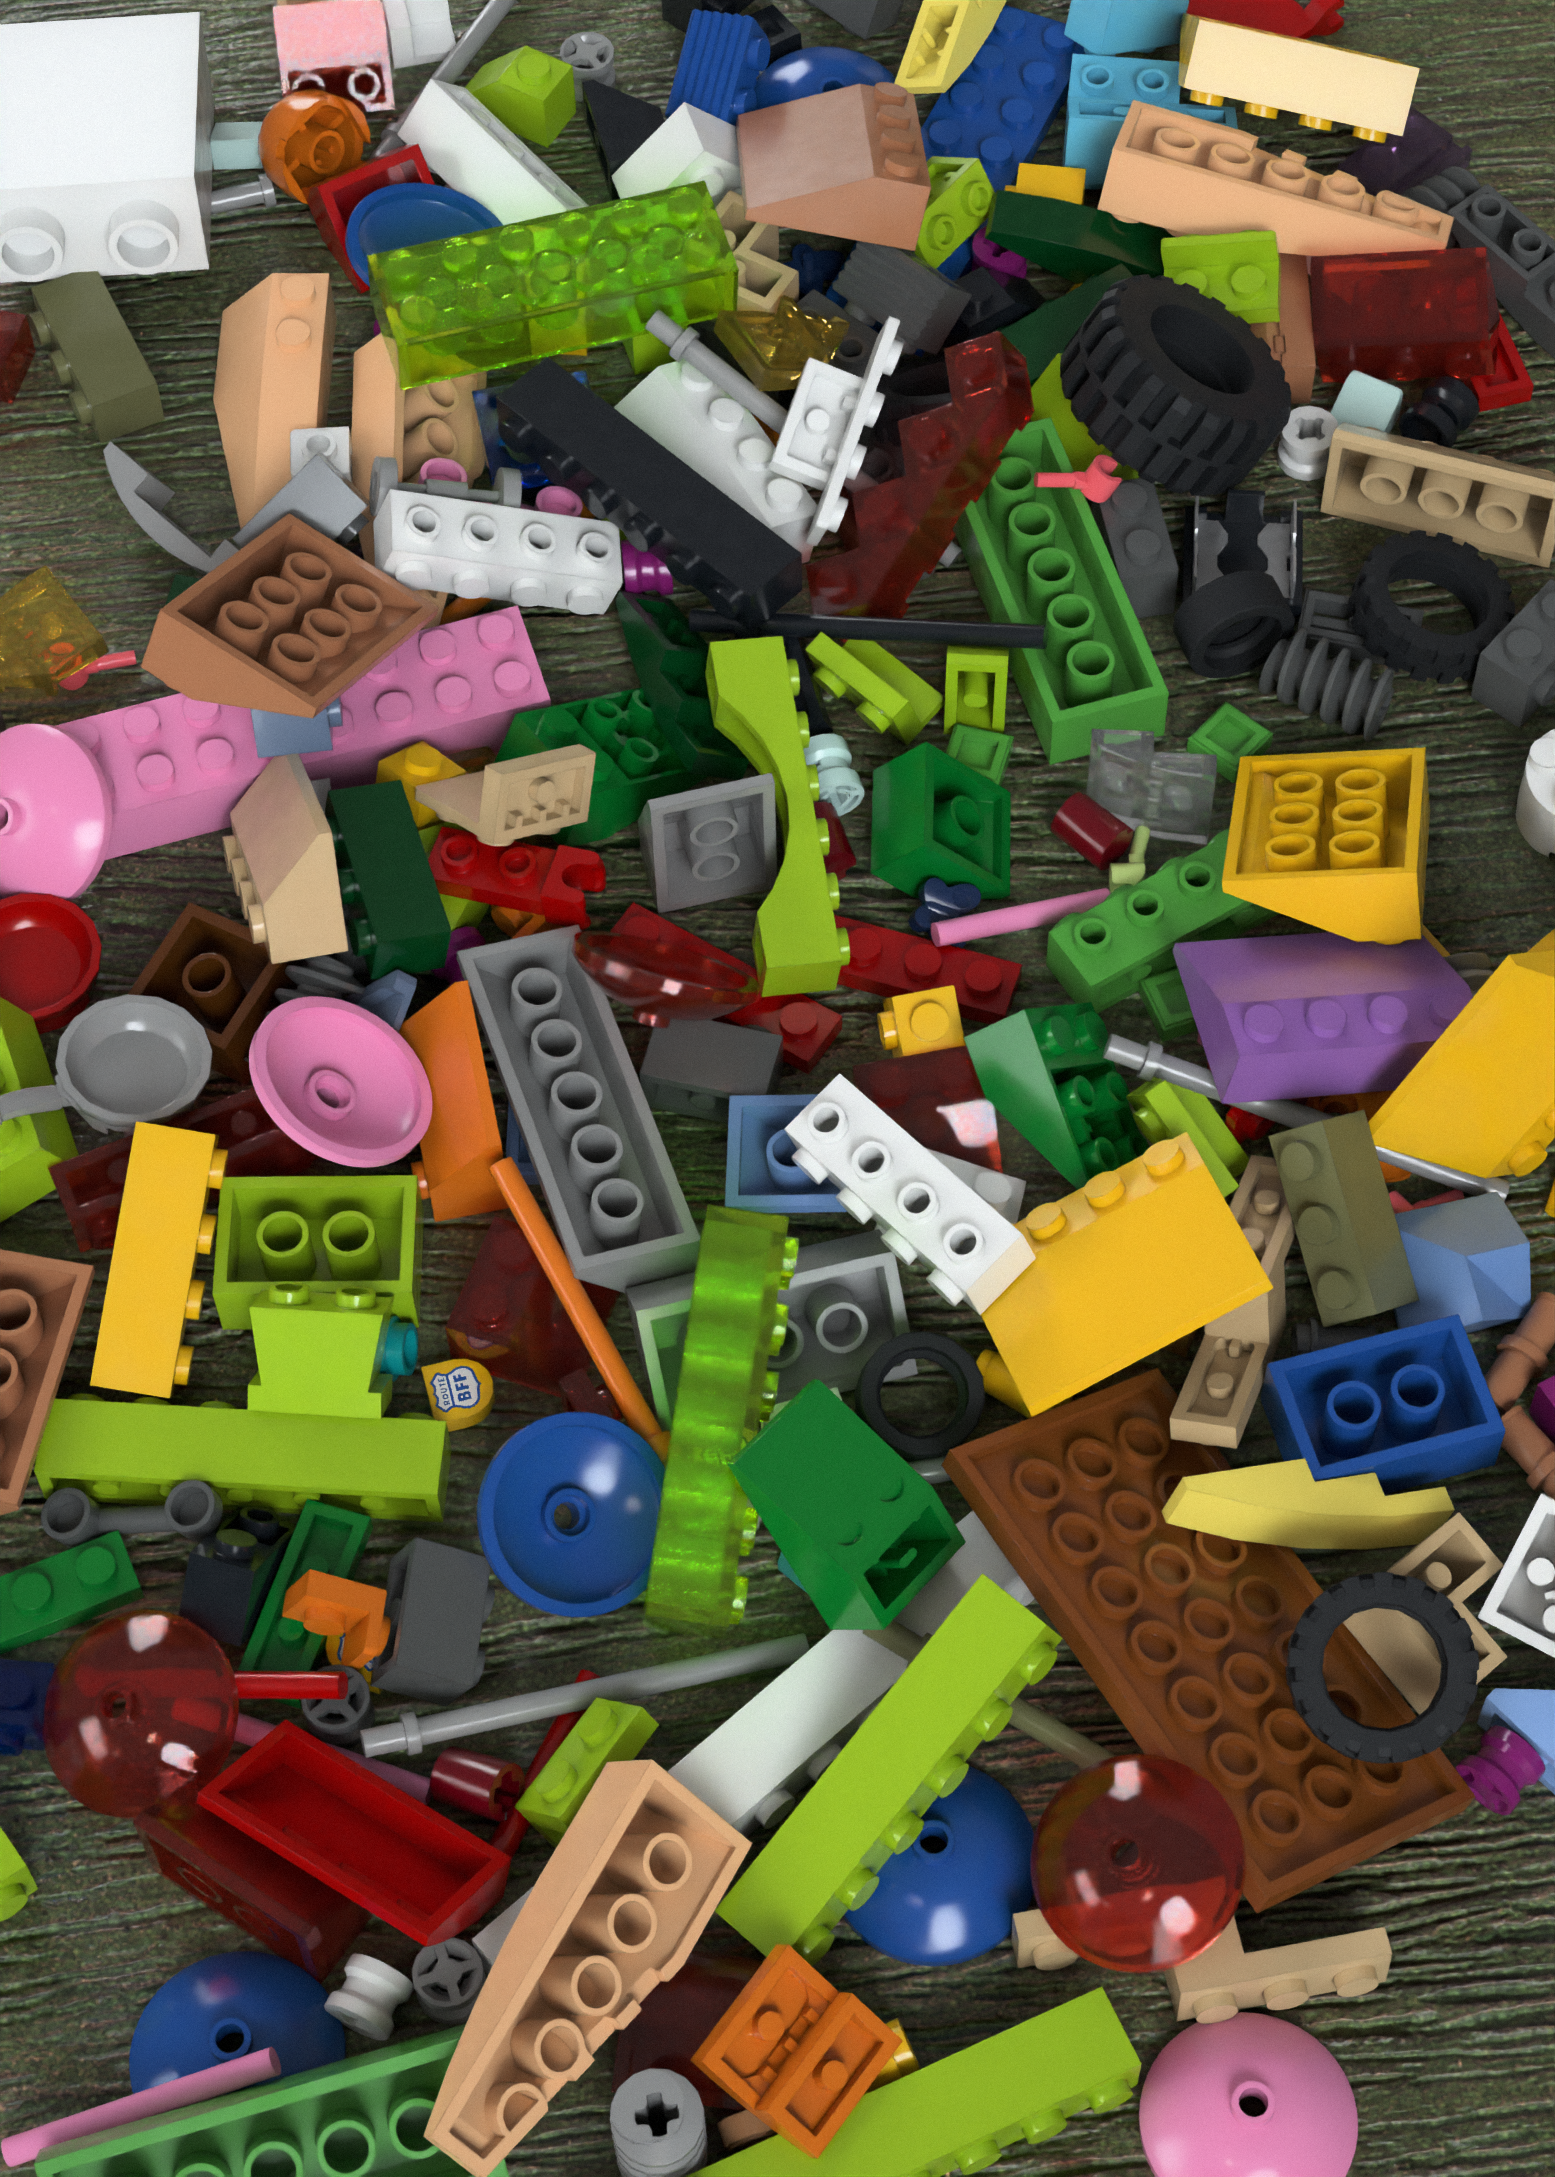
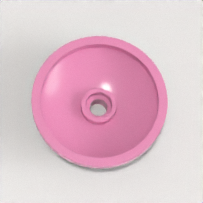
M47 724L17 725L0 733V899L20 893L52 894L71 902L80 896L94 881L109 849L112 833V803L109 787L95 756L72 733Z
M308 996L296 998L272 1010L253 1036L249 1050V1070L258 1098L276 1125L294 1142L311 1153L342 1165L362 1168L379 1167L394 1163L406 1156L426 1133L431 1121L433 1106L431 1087L426 1072L419 1058L405 1039L388 1023L368 1010L347 1001L331 997Z
M1240 2012L1228 2020L1217 2023L1202 2024L1197 2022L1180 2032L1162 2049L1153 2062L1143 2085L1139 2104L1138 2121L1141 2144L1146 2160L1155 2177H1346L1356 2150L1358 2138L1357 2107L1351 2086L1341 2066L1326 2047L1312 2035L1288 2021L1265 2014ZM1247 2096L1257 2097L1265 2105L1266 2112L1257 2117L1248 2116L1241 2110L1239 2101Z

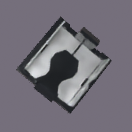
M1228 489L1224 514L1207 513V507L1199 506V496H1196L1195 506H1185L1182 603L1200 587L1218 577L1238 571L1258 570L1273 576L1293 616L1300 617L1303 592V511H1297V500L1293 502L1292 511L1281 510L1279 517L1263 516L1265 491Z

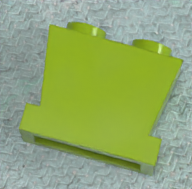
M278 1282L269 1285V1290L262 1289L249 1306L259 1370L248 1384L247 1411L381 1419L392 1401L393 1374L379 1373L394 1297L376 1296L375 1289L365 1286L340 1287L335 1290V1294L309 1292V1286L299 1282Z

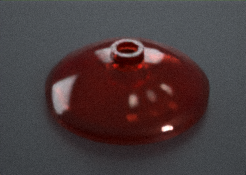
M583 931L574 935L571 945L572 954L578 965L601 991L634 1009L632 1014L634 1020L653 1027L669 1028L671 1019L707 1021L740 1011L757 1000L760 989L759 983L754 978L733 966L697 952L651 939L613 932Z
M148 1609L132 1610L109 1617L87 1630L72 1644L58 1663L48 1685L42 1712V1733L50 1766L62 1786L76 1800L101 1814L120 1819L140 1820L159 1817L173 1812L198 1796V1792L218 1774L230 1752L239 1716V1698L235 1675L228 1658L219 1644L208 1632L188 1619L169 1612ZM120 1696H124L126 1700L125 1710L118 1718H114L112 1713L114 1702Z
M1127 1754L1111 1757L1085 1768L1066 1782L1054 1795L1043 1812L1035 1831L1030 1859L1031 1880L1035 1898L1044 1919L1055 1935L1069 1949L1087 1961L1108 1970L1130 1974H1149L1165 1971L1190 1961L1206 1950L1222 1934L1231 1921L1242 1896L1246 1875V1851L1240 1825L1233 1810L1217 1788L1205 1777L1192 1768L1166 1757L1149 1754ZM1126 1843H1135L1138 1847L1137 1860L1129 1867H1119L1116 1862L1118 1849Z

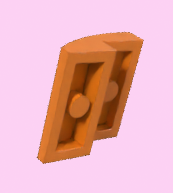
M776 1944L690 2061L772 2130L809 2157L818 2159L903 2040L853 1993L839 1992L789 1944Z

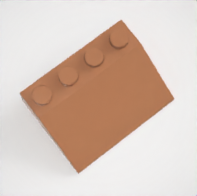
M879 82L875 86L859 83L738 115L736 135L745 220L915 251L931 190V183L914 94L908 93L905 88L894 83Z
M289 513L160 609L141 667L162 680L171 689L181 692L192 700L313 719L434 619L439 607Z

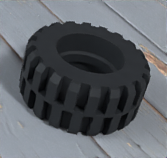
M1149 274L1137 275L1117 281L1111 285L1065 346L1060 362V377L1062 378L1064 397L1071 400L1073 415L1078 422H1084L1088 427V435L1098 446L1103 444L1113 453L1111 457L1123 467L1126 464L1138 471V476L1150 483L1160 482L1165 485L1166 490L1179 494L1189 491L1191 496L1216 495L1224 493L1228 489H1234L1237 484L1244 480L1289 421L1291 390L1289 383L1284 381L1285 371L1280 361L1274 360L1270 355L1271 348L1262 337L1257 338L1250 331L1251 326L1242 317L1238 316L1236 318L1225 309L1226 305L1216 298H1207L1199 293L1198 288L1187 283L1182 285L1176 284L1173 278L1161 275L1151 278Z

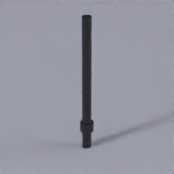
M692 608L689 614V628L691 632L734 634L736 640L762 638L764 635L816 638L820 632H823L830 639L1046 649L1048 642V627L1041 624L776 612L751 633L734 618L728 620L722 617L715 609Z

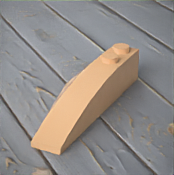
M1136 100L1132 101L1112 149L1097 208L1098 210L1111 213L1114 218L1122 222H1143L1164 228L1175 237L1187 234L1213 235L1239 233L1244 230H1272L1277 235L1279 253L1317 257L1384 258L1441 254L1445 252L1454 217L1389 190L1381 191L1377 196L1365 192V187L1358 182L1357 177L1337 170L1332 175L1324 176L1304 167L1307 157L1289 149L1282 153V157H1278L1256 148L1259 137L1245 131Z
M272 273L223 310L213 401L240 530L292 479L290 472L291 431L295 429L327 427L337 319L329 273Z
M399 321L393 323L354 352L351 429L353 485L369 500L371 471L376 456L396 458L398 482L418 484L421 467L426 461L434 458H447L459 463L465 469L468 489H472L474 480L482 475L485 465L487 368ZM368 505L361 513L369 522L358 533L364 560L375 567L373 521L376 516L371 515L370 505ZM425 589L414 591L439 607L436 617L419 631L439 626L448 593Z
M654 1760L606 1763L536 1881L506 1937L473 2006L446 2071L423 2137L475 2177H487L548 2112L547 2103L568 2081H576L595 2061L592 2057L594 2052L616 2029L624 2030L641 2012L642 2009L639 2004L661 1981L668 1982L680 1970L753 1844Z

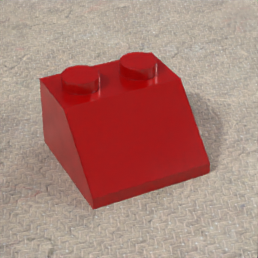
M419 144L397 147L301 188L323 242L359 294L371 290V288L356 273L347 255L345 236L350 216L361 200L378 189L402 183L435 185Z

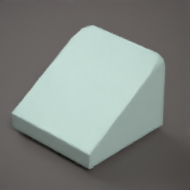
M263 122L215 123L210 136V149L214 170L262 169L263 166L258 155V135Z
M1352 370L1344 382L1331 410V414L1337 420L1338 426L1345 422L1361 427H1372L1389 433L1399 418L1403 392L1398 387L1357 370Z

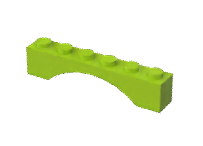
M783 636L710 642L705 678L714 727L737 745L760 775L772 773L775 782V809L782 831L783 864L773 889L757 911L752 937L761 997L836 990L841 966L849 965L850 946L846 928H836L833 910H838L840 905L839 885L836 873H826L823 856L829 854V831L826 819H816L813 802L819 800V777L816 765H806L803 748L809 747L810 734L806 712H796L794 696L799 695L800 691L796 659L786 658Z

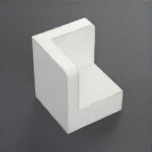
M382 0L385 29L394 69L444 61L456 45L450 21L448 0Z

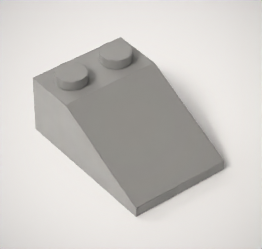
M772 773L647 800L638 819L640 853L658 914L773 888L777 879L775 782Z

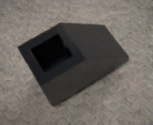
M238 1507L217 1529L213 1530L190 1552L176 1627L241 1646L253 1634L297 1524L280 1520V1516L276 1512L267 1508L246 1507L242 1509Z

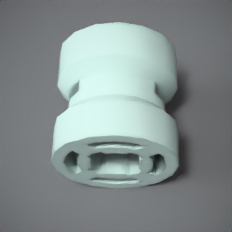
M820 734L810 737L809 747L803 748L806 765L815 764L818 772L819 800L815 802L831 803L836 808L838 816H842L856 808L864 798V787L858 773L849 767L852 763V755L847 742L842 736L837 734Z

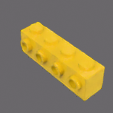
M136 1121L90 1386L170 1399L174 1395L176 1384L188 1385L194 1346L183 1345L187 1319L199 1320L206 1281L194 1279L199 1253L211 1254L217 1222L216 1215L205 1214L210 1188L222 1189L228 1160V1150L217 1149L219 1135Z

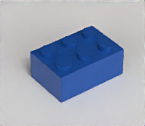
M1459 1314L1267 1363L1260 1399L1283 1461L1305 1458L1315 1482L1375 1472L1385 1495L1494 1466L1506 1430Z

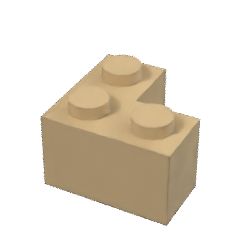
M731 190L728 191L671 264L672 278L687 316L690 319L691 314L704 304L767 330L769 326L799 302V271L777 262L779 259V226L745 220L743 197Z
M1458 1512L1386 1572L1417 1578L1427 1583L1426 1585L1435 1591L1443 1593L1454 1604L1453 1607L1458 1611L1461 1618H1465L1473 1634L1471 1638L1479 1656L1477 1685L1503 1662L1507 1655L1462 1602L1504 1565L1461 1513ZM1373 1608L1355 1613L1345 1620L1343 1624L1416 1712L1420 1715L1425 1711L1439 1688L1441 1661L1435 1641L1420 1622L1398 1610Z

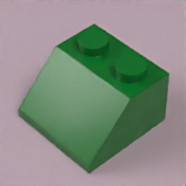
M928 742L916 746L873 770L871 874L914 898H919L918 890L920 885L930 878L942 880L947 887L967 883L974 885L979 889L981 899H1003L1010 895L1011 792Z

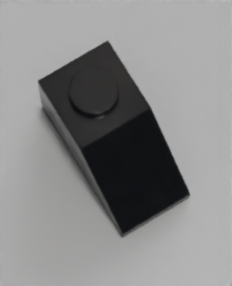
M597 81L582 82L585 123L612 201L617 200L620 197L611 176L665 120L661 109L657 106Z
M982 266L954 281L970 292L972 296L942 346L952 357L956 353L971 352V355H978L983 352V340L987 339L996 329L1005 325L1010 326L1035 312L1046 300L1028 280Z

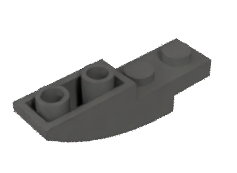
M1487 183L1447 211V215L1454 217L1451 230L1478 274L1483 276L1487 286L1523 329L1555 359V241Z

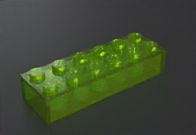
M705 181L367 255L371 302L400 390L649 334L650 332L645 329V326L658 310H661L680 326L737 314L739 269Z
M707 1205L699 1241L641 1627L722 1639L729 1628V1624L739 1625L740 1618L743 1619L749 1577L736 1575L739 1556L749 1557L750 1549L753 1550L759 1515L754 1507H747L748 1497L727 1463L757 1435L759 1421L769 1423L770 1414L774 1411L779 1372L767 1371L769 1355L779 1356L780 1346H783L789 1312V1305L777 1303L778 1290L789 1289L790 1279H793L799 1244V1238L787 1237L789 1217Z

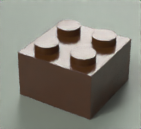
M189 902L128 994L160 997L185 1008L204 1027L212 1049L211 1069L247 1085L251 1075L249 1063L245 1062L243 1058H249L253 1036L263 1022L265 1012H271L281 1005L274 997L275 990L278 988L296 990L298 987L285 974L286 967L289 965H303L300 960L272 964L265 943L253 944L250 928Z

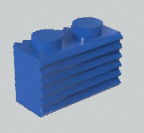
M692 10L665 112L667 118L684 102L736 126L739 114L756 110L757 97L754 87L757 85L756 78L759 76V71H764L769 63L770 42L753 17L749 15L741 16L737 13L732 15L727 12L722 14L717 11L712 13L707 10Z

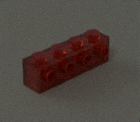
M254 1087L173 1118L169 1122L158 1124L219 1135L217 1149L228 1150L225 1177L294 1176L306 1170L312 1164V1161L322 1158L298 1145L276 1125L260 1102ZM134 1134L48 1167L59 1203L80 1253L92 1248L105 1250L114 1247ZM210 1188L208 1202L213 1200L219 1201L220 1189Z

